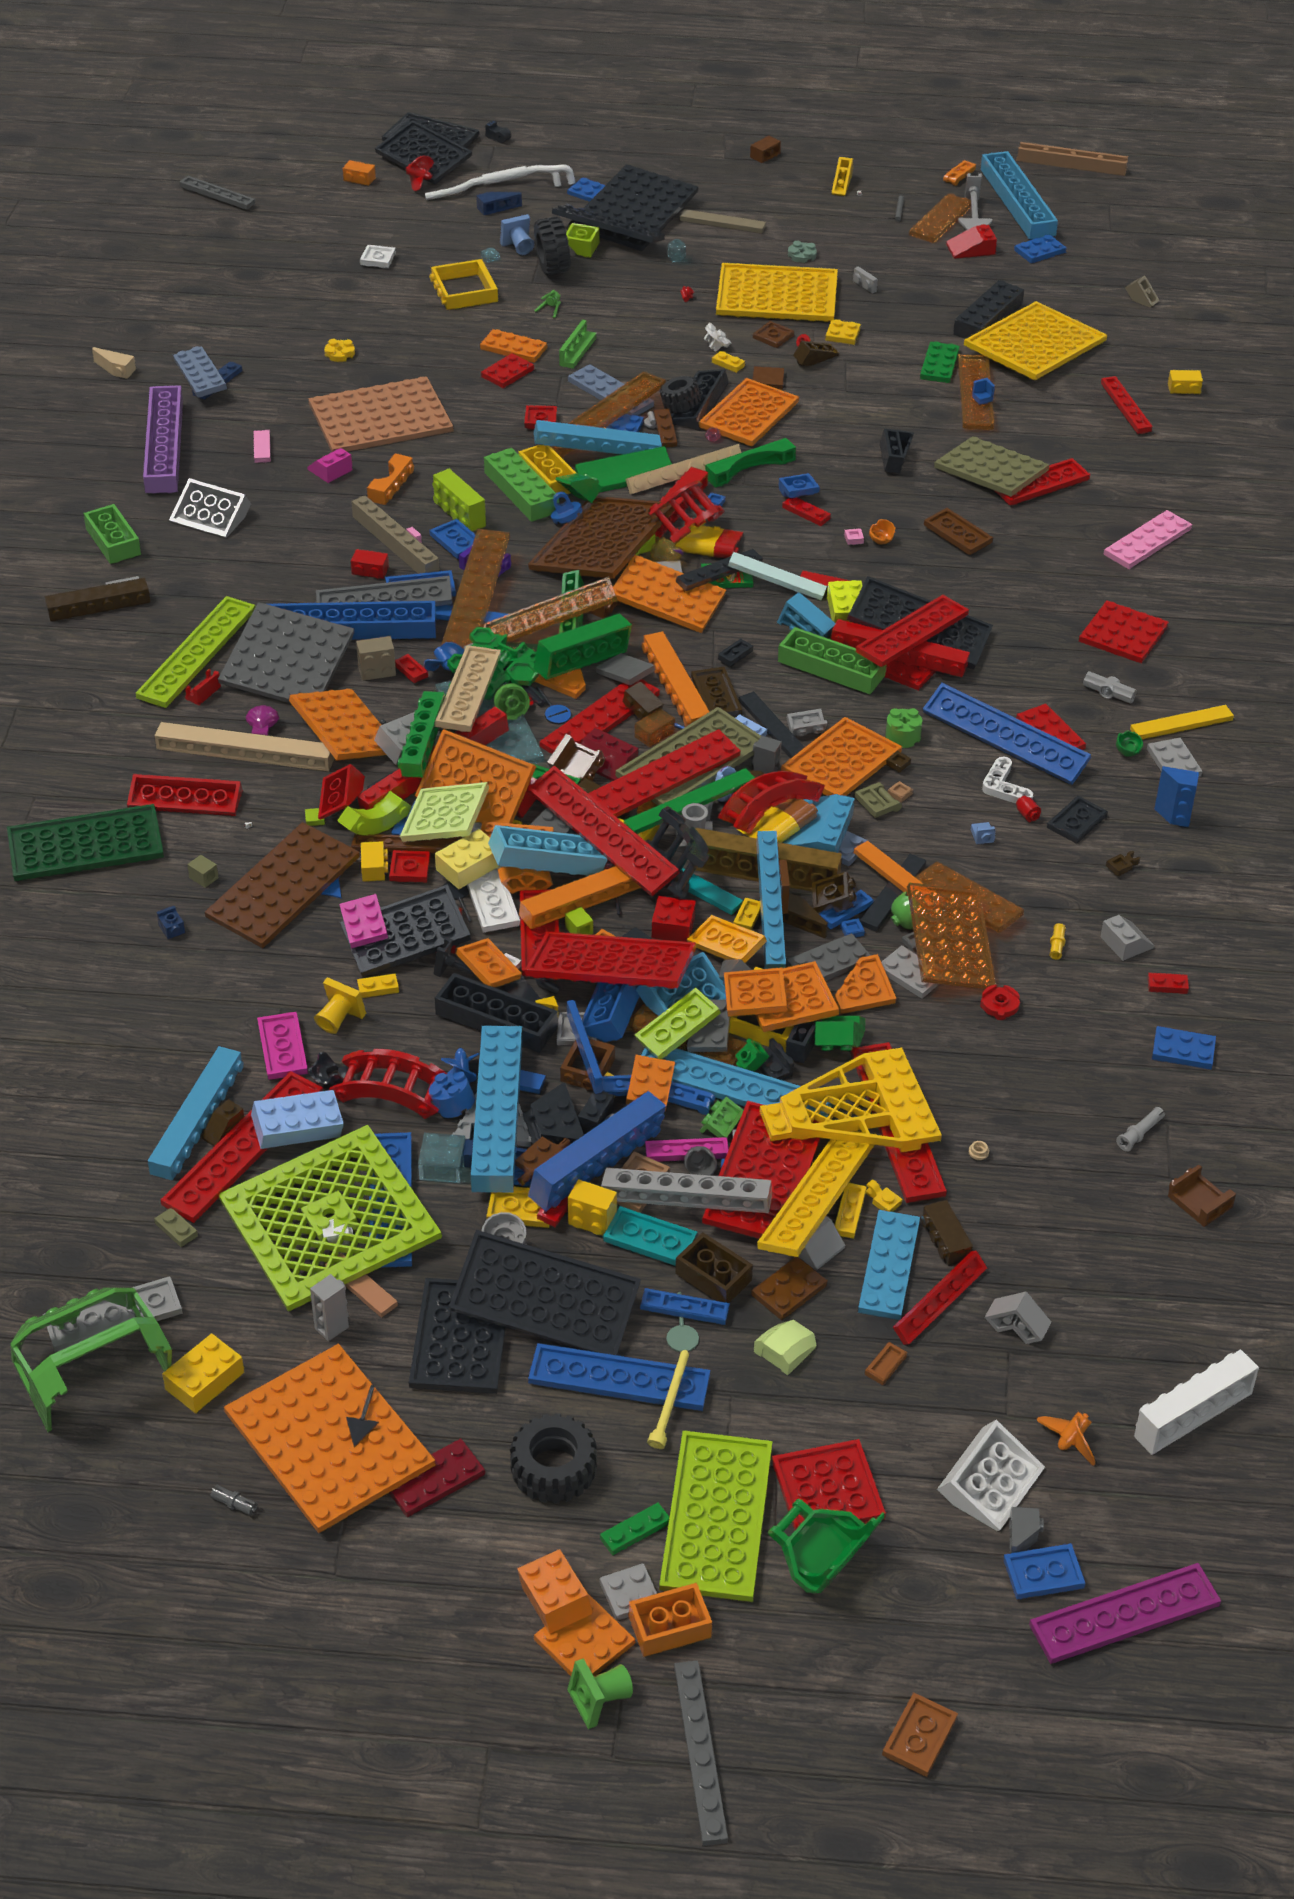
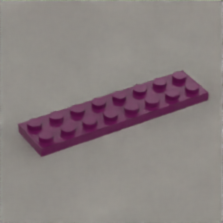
M1199 1563L1031 1619L1029 1626L1049 1663L1053 1664L1218 1607L1221 1600Z

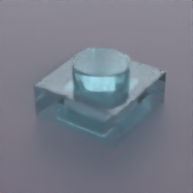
M487 248L481 251V257L487 263L500 259V254L494 248Z

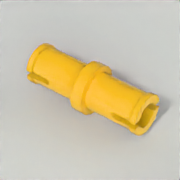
M1060 923L1054 925L1053 936L1050 939L1051 951L1049 956L1055 960L1062 957V948L1065 946L1066 941L1064 938L1066 927Z

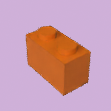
M349 160L343 167L344 181L369 186L376 178L375 165Z

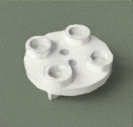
M711 323L705 327L708 333L704 340H708L711 349L714 348L716 352L722 346L728 348L731 341L725 337L726 334L719 329L717 331L716 327Z

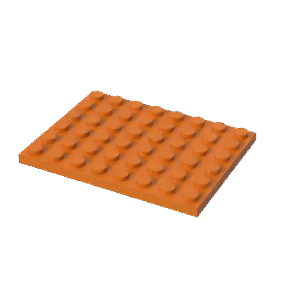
M339 1344L224 1406L226 1415L318 1533L435 1466V1459L376 1388H374L365 1420L379 1421V1423L355 1447L353 1446L346 1417L361 1418L370 1386L373 1384Z

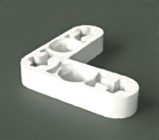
M1008 757L997 758L983 781V792L1016 803L1022 796L1033 799V792L1031 790L1005 782L1011 771V759ZM1005 790H1008V791H1011L1012 793H1005L1004 791H1005Z

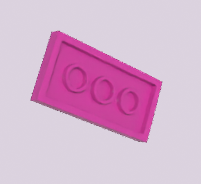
M297 1012L258 1017L268 1080L284 1078L290 1071L298 1075L308 1074Z

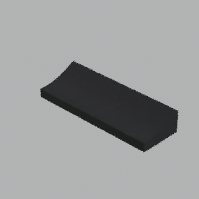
M725 369L696 372L694 378L697 380L701 401L698 405L687 411L672 412L671 419L673 425L686 426L701 431L702 428H700L699 421L715 407L729 383Z

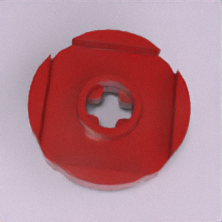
M992 985L983 991L980 1006L986 1013L994 1016L995 1019L1004 1020L1006 1017L1017 1013L1020 1006V996L1010 986L1004 985L1002 988Z

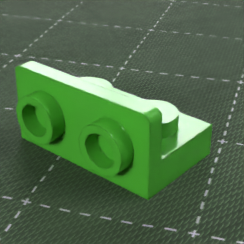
M727 1096L721 1102L717 1100L710 1109L713 1111L712 1114L708 1113L701 1121L703 1126L700 1132L704 1133L708 1129L718 1138L728 1137L744 1110Z

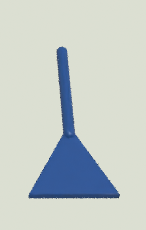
M339 877L321 894L341 898Z

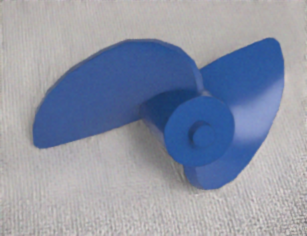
M446 642L435 649L434 656L437 659L425 660L424 668L428 671H435L441 664L444 669L450 670L447 666V661L453 654H463L465 650L456 643Z
M459 1048L455 1053L454 1059L441 1058L442 1061L453 1066V1069L448 1073L464 1072L468 1082L476 1080L477 1076L469 1071V1061L480 1055V1053L467 1057L464 1049Z

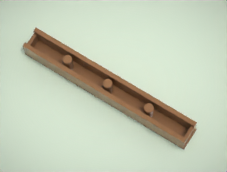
M1020 142L1016 161L1125 176L1128 157Z

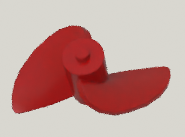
M420 156L406 167V174L410 175L411 186L414 191L421 189L424 179L430 180L432 178L428 170L433 166L434 161L429 156Z

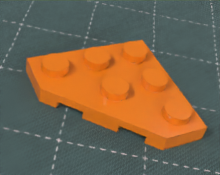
M580 668L548 680L539 674L538 678L534 681L575 699L586 690V684Z
M878 954L859 958L854 969L850 971L844 980L840 990L838 989L834 1000L840 1014L896 1003V996Z

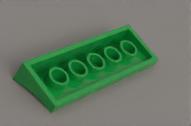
M663 446L575 464V472L581 475L585 473L589 477L593 476L598 479V484L603 487L600 492L628 487L627 478L672 464L666 448Z

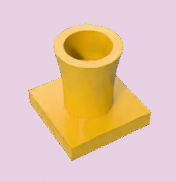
M327 977L323 985L329 1002L314 1016V1021L324 1031L336 1034L347 1013L363 1019L366 1015V1010L360 991Z

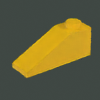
M839 157L832 195H846L853 172V158Z

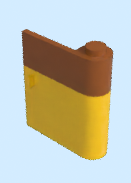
M788 799L786 802L771 807L764 812L765 815L758 821L751 834L739 829L737 831L743 836L757 838L758 831H777V842L783 843L818 817V810L813 803L809 804L803 799Z

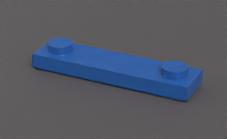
M645 1288L640 1310L725 1325L730 1303Z

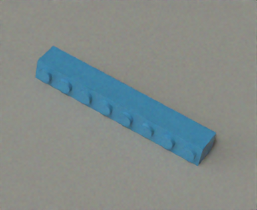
M536 420L534 429L535 444L622 455L662 447L660 435L541 420Z
M758 831L756 845L762 935L767 940L763 945L765 969H783L786 967L777 831Z
M218 1046L148 1159L151 1175L173 1181L176 1174L180 1173L183 1162L189 1158L194 1144L199 1142L200 1135L206 1128L214 1110L225 1099L226 1092L230 1086H233L238 1072L242 1071L244 1063L241 1059V1052Z

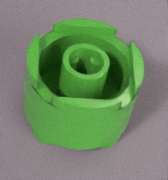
M914 708L891 709L887 717L886 738L901 745L902 748L914 746V743L919 742L921 739L922 718L918 714V710Z

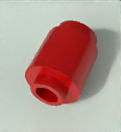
M1022 796L1017 800V810L1027 821L1032 822L1040 817L1041 808L1031 797Z

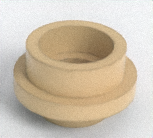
M975 1141L969 1147V1155L973 1159L984 1160L989 1156V1148L985 1142Z

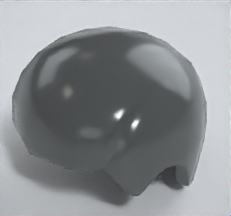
M695 1146L688 1150L684 1157L685 1168L690 1174L711 1176L717 1168V1160L709 1148Z

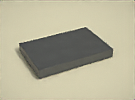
M620 653L595 669L596 673L632 685L654 672L655 665Z

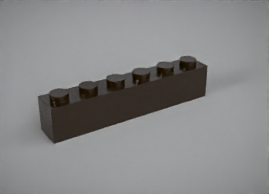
M145 577L45 596L50 621L151 603Z

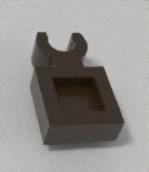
M1134 851L1128 852L1125 857L1119 854L1107 860L1106 867L1116 876H1120L1132 870L1133 866L1138 865L1141 857L1133 858Z

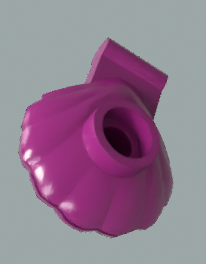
M261 705L250 709L246 715V720L253 727L252 734L268 736L269 728L277 723L279 715L272 707Z

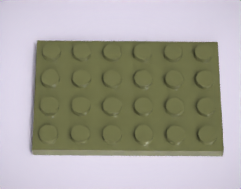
M972 436L935 461L934 468L1013 496L1049 470V464Z

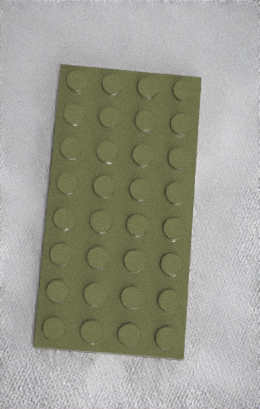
M717 707L617 769L616 777L620 778L718 729L741 750L740 756L650 800L658 806L711 783L716 779L717 772L723 767L730 766L734 768L754 755L753 745L756 741L758 742L761 735Z

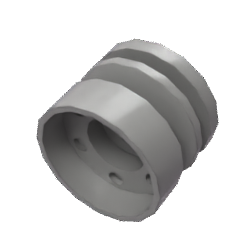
M500 1212L494 1214L485 1221L482 1227L483 1232L526 1244V1227L524 1222L512 1213Z

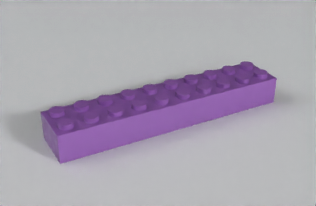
M181 385L150 387L143 473L145 493L178 492L183 409Z

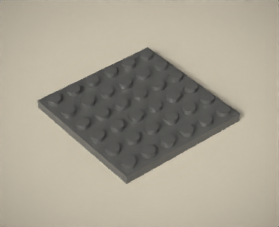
M258 602L223 668L218 682L290 703L289 698L292 694L324 692L354 635V628Z

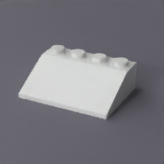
M994 1420L980 1430L937 1490L955 1507L994 1530L999 1531L1010 1517L1011 1507L1018 1506L1045 1466L997 1420Z

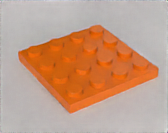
M816 961L783 968L787 1012L755 1014L762 1031L767 1032L839 1015V1008Z

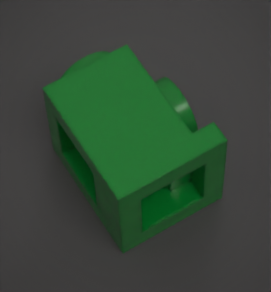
M748 1038L746 1040L747 1044L735 1055L738 1059L736 1065L739 1068L755 1072L769 1058V1055L761 1043Z

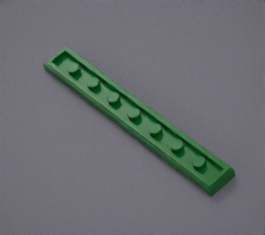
M744 768L624 820V824L636 834H639L662 824L663 820L658 815L667 806L678 814L683 815L682 810L686 805L697 803L704 806L736 792L755 777Z

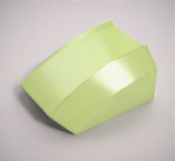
M795 1320L787 1321L772 1327L754 1342V1353L760 1357L762 1356L780 1368L782 1372L789 1375L816 1348L815 1335Z

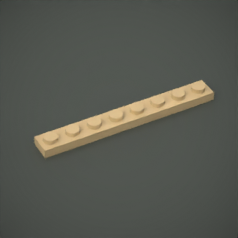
M736 444L627 478L626 482L629 492L633 494L678 480L690 467L705 471L706 464L741 453L740 446Z

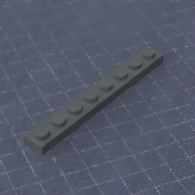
M697 1660L674 1663L702 1846L728 1843L699 1662Z

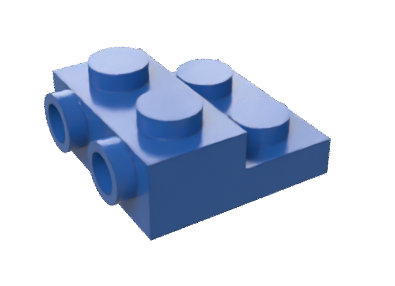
M809 473L779 478V491L784 497L797 498L802 495H813L820 492V486Z

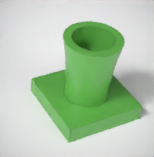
M584 1659L575 1661L567 1690L587 1728L590 1729L597 1726L604 1702L632 1697V1681L627 1669L622 1664L600 1675L593 1676Z

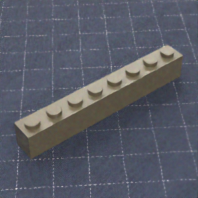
M362 496L352 501L353 518L418 574L439 572V558L367 496Z

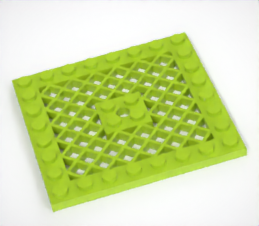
M368 1125L219 1194L221 1203L288 1312L310 1302V1288L330 1274L337 1280L340 1279L345 1285L442 1238L441 1231ZM351 1157L359 1158L357 1162L350 1161ZM332 1166L340 1167L338 1171L331 1170ZM346 1168L354 1169L352 1173L345 1172ZM359 1171H366V1176L358 1175ZM313 1175L321 1176L320 1180L312 1179ZM327 1177L335 1178L334 1182L326 1181ZM341 1179L349 1180L348 1184H341ZM355 1182H361V1183H362V1186H361V1187L353 1186V1185H354ZM294 1184H302L301 1189L293 1188ZM369 1184L376 1185L375 1189H370L367 1187ZM308 1186L316 1187L315 1191L307 1190ZM322 1188L330 1189L329 1193L321 1192ZM276 1192L284 1193L282 1198L275 1197ZM350 1193L358 1194L356 1198L348 1197ZM289 1195H296V1200L288 1199ZM364 1195L372 1196L370 1200L362 1199ZM303 1197L311 1198L310 1202L302 1201ZM378 1197L385 1198L384 1203L376 1202ZM257 1201L264 1202L263 1207L256 1206ZM270 1204H278L277 1209L269 1208ZM284 1206L292 1207L291 1211L283 1210ZM359 1206L367 1207L365 1212L357 1210ZM298 1208H301L302 1213H297ZM373 1209L381 1210L379 1214L371 1213ZM387 1211L395 1212L394 1216H387L385 1214ZM329 1213L334 1214V1215H333L332 1217H330V1218L324 1217L325 1215H327V1214H329ZM265 1215L273 1216L272 1220L264 1219ZM279 1217L287 1218L286 1222H278ZM357 1218L362 1219L360 1223L357 1222ZM293 1219L300 1220V1224H292ZM334 1219V1228L344 1224L341 1232L333 1231L334 1234L340 1235L336 1244L328 1243L327 1237H323L322 1229L330 1225L329 1220ZM367 1221H376L374 1226L368 1225ZM382 1222H383V1223H389V1224H390V1225H389V1228L380 1227V1226H381ZM401 1225L404 1226L403 1230H397L395 1229V1226ZM347 1226L352 1228V1230H357L355 1235L344 1232ZM274 1228H275V1229H281V1233H280V1234H276V1233H272V1232H273ZM288 1231L296 1232L294 1236L287 1235ZM363 1231L371 1233L370 1237H365L361 1235ZM302 1233L310 1234L308 1239L300 1238ZM381 1234L385 1235L384 1239H377L376 1235ZM344 1240L352 1242L350 1246L342 1244ZM282 1243H290L289 1248L281 1247ZM362 1243L366 1244L364 1249L357 1248V1244ZM297 1245H302V1246H304L303 1251H302V1250H297V1249H295L296 1246H297ZM313 1247L319 1249L317 1253L309 1252L310 1248ZM325 1250L333 1251L331 1255L323 1254ZM339 1252L347 1253L345 1258L337 1256ZM291 1257H299L298 1262L290 1261ZM305 1259L313 1260L312 1265L305 1264ZM322 1261L328 1263L326 1267L318 1266L319 1262ZM300 1271H307V1276L299 1275Z

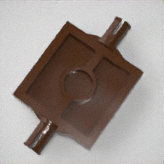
M542 1136L515 1159V1166L524 1172L517 1179L518 1183L522 1186L525 1185L526 1182L532 1179L534 1169L571 1145L570 1140L564 1138L559 1144H554Z

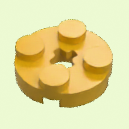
M330 339L324 348L325 356L330 357V360L334 362L347 361L348 357L351 356L353 358L355 355V347L349 339Z

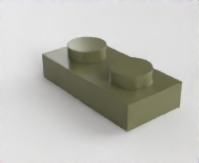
M172 1208L154 1218L155 1224L180 1247H183L198 1236L197 1230Z

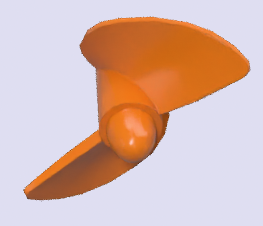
M1078 1411L1071 1421L1047 1416L1037 1418L1039 1423L1061 1435L1058 1442L1060 1450H1066L1074 1445L1091 1465H1095V1458L1083 1435L1092 1423L1086 1413L1082 1414Z

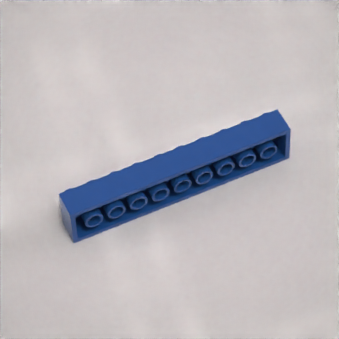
M435 601L267 604L354 628V635L351 640L391 636V639L436 638Z

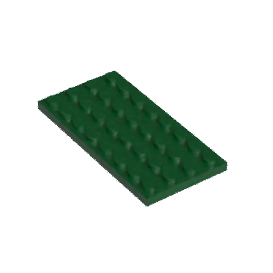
M154 804L7 827L14 881L164 858Z

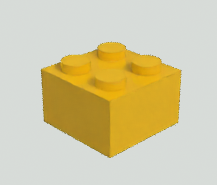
M578 1179L568 1196V1224L604 1236L617 1212V1192Z

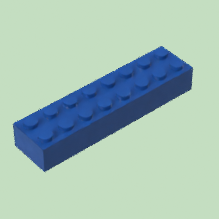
M647 1091L534 1169L528 1197L544 1211L558 1206L564 1198L569 1196L578 1179L589 1183L595 1176L599 1177L606 1168L615 1166L622 1157L629 1156L635 1148L642 1147L649 1138L656 1137L661 1130L660 1126L665 1117L666 1105L651 1092Z

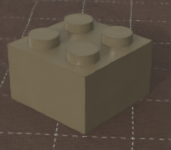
M391 636L356 641L358 669L362 681L396 676L395 654Z

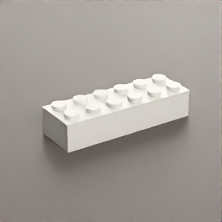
M1242 1350L1234 1354H1228L1221 1362L1211 1364L1206 1371L1201 1374H1195L1184 1384H1178L1171 1392L1160 1395L1153 1403L1143 1405L1139 1410L1134 1437L1151 1455L1155 1454L1251 1395L1259 1367Z

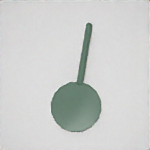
M679 1317L680 1325L669 1330L666 1340L671 1349L677 1352L683 1350L689 1352L698 1345L699 1336L694 1328L684 1325L683 1317Z

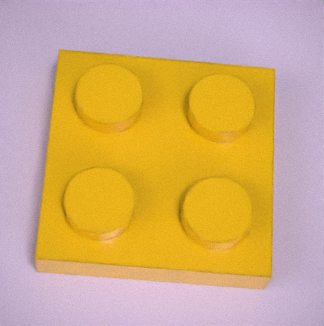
M831 320L825 341L855 345L861 324Z

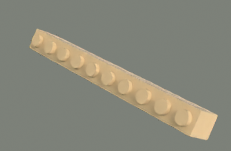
M165 722L160 723L155 734L156 748L159 750L328 772L334 760L333 755L320 742Z

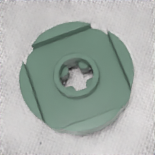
M794 241L793 245L788 248V257H792V260L795 262L806 263L807 260L811 259L813 261L816 258L817 249L814 243Z

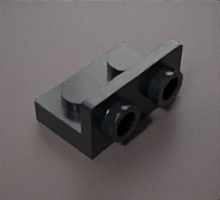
M774 1038L769 1039V1047L764 1048L769 1058L759 1069L764 1075L779 1080L792 1077L793 1059L784 1052L780 1043H777Z

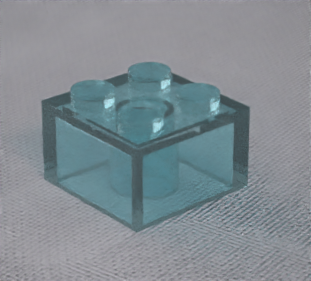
M424 1132L418 1162L419 1180L460 1183L464 1166L465 1136Z

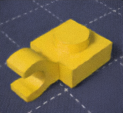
M871 1180L866 1185L869 1187L866 1190V1194L873 1198L872 1204L878 1209L893 1212L902 1204V1198L887 1187L882 1191L876 1181Z

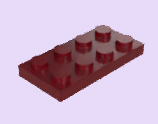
M461 1438L431 1454L435 1459L434 1467L389 1492L406 1517L415 1514L485 1475V1469Z

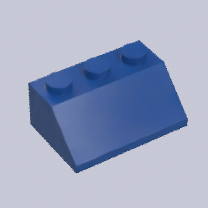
M1162 766L1154 809L1170 824L1189 827L1199 772Z

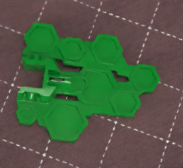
M476 627L470 633L469 639L473 643L471 646L501 650L500 659L484 699L491 700L496 691L505 682L511 681L513 684L530 686L538 678L539 673L534 669L536 652L528 648L525 642H522L516 649L506 646L507 634L503 636L494 634L490 628ZM453 654L447 661V666L453 673L456 672L463 654Z

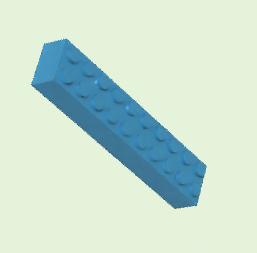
M1006 151L983 154L981 171L1029 240L1049 234L1056 236L1058 220L1010 153Z
M482 1026L471 1165L472 1192L513 1193L522 1058V1026Z

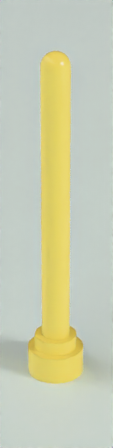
M683 1350L680 1353L657 1428L649 1435L647 1443L653 1448L664 1449L667 1441L665 1429L688 1361L689 1352L687 1350Z

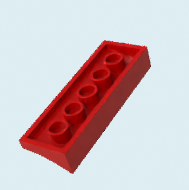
M133 774L127 807L154 804L155 811L236 816L243 789L240 781Z

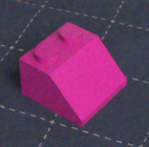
M340 448L316 460L307 468L310 472L329 483L352 471L351 454Z

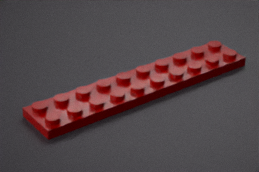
M718 729L588 794L614 816L618 817L740 756L741 750Z
M555 765L527 788L531 795L649 895L654 896L679 874V869Z
M889 1042L852 1048L851 1056L854 1059L864 1053L890 1050L892 1048ZM863 1065L856 1067L860 1080L868 1081L869 1079ZM867 1097L868 1101H874V1099ZM889 1126L878 1127L881 1136L894 1137ZM928 1143L921 1144L919 1150L900 1152V1149L896 1147L885 1146L906 1203L946 1197L947 1191Z
M290 1071L262 1100L322 1092L323 1087ZM252 1110L161 1199L162 1206L167 1209H174L180 1216L194 1223L219 1198V1194L226 1191L268 1149H260L251 1116Z

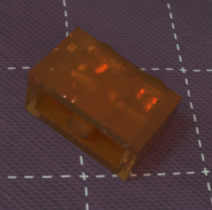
M661 708L635 723V738L648 747L675 732V718Z

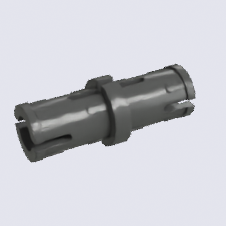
M216 1485L211 1492L212 1499L228 1505L227 1507L232 1510L235 1508L249 1516L256 1512L258 1503L241 1496V1493L237 1491L232 1492L220 1485Z

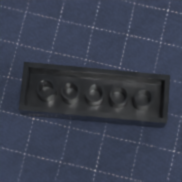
M998 280L955 319L953 335L967 339L1010 316L1023 305L1024 289Z
M455 973L452 974L435 997L436 1015L482 1031V1026H522V1046L539 1053L558 1028L557 1010Z

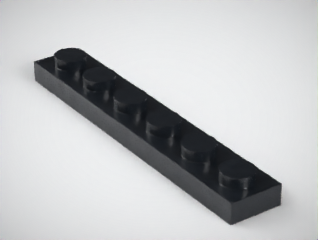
M754 549L740 553L760 562L763 560V557ZM729 557L676 577V583L685 591L737 573L740 570L728 566L731 558Z

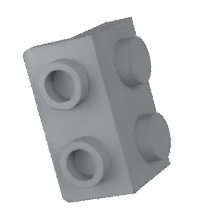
M821 709L791 713L786 716L789 730L793 735L804 736L812 732L815 734L825 731L828 724L827 720L823 718Z

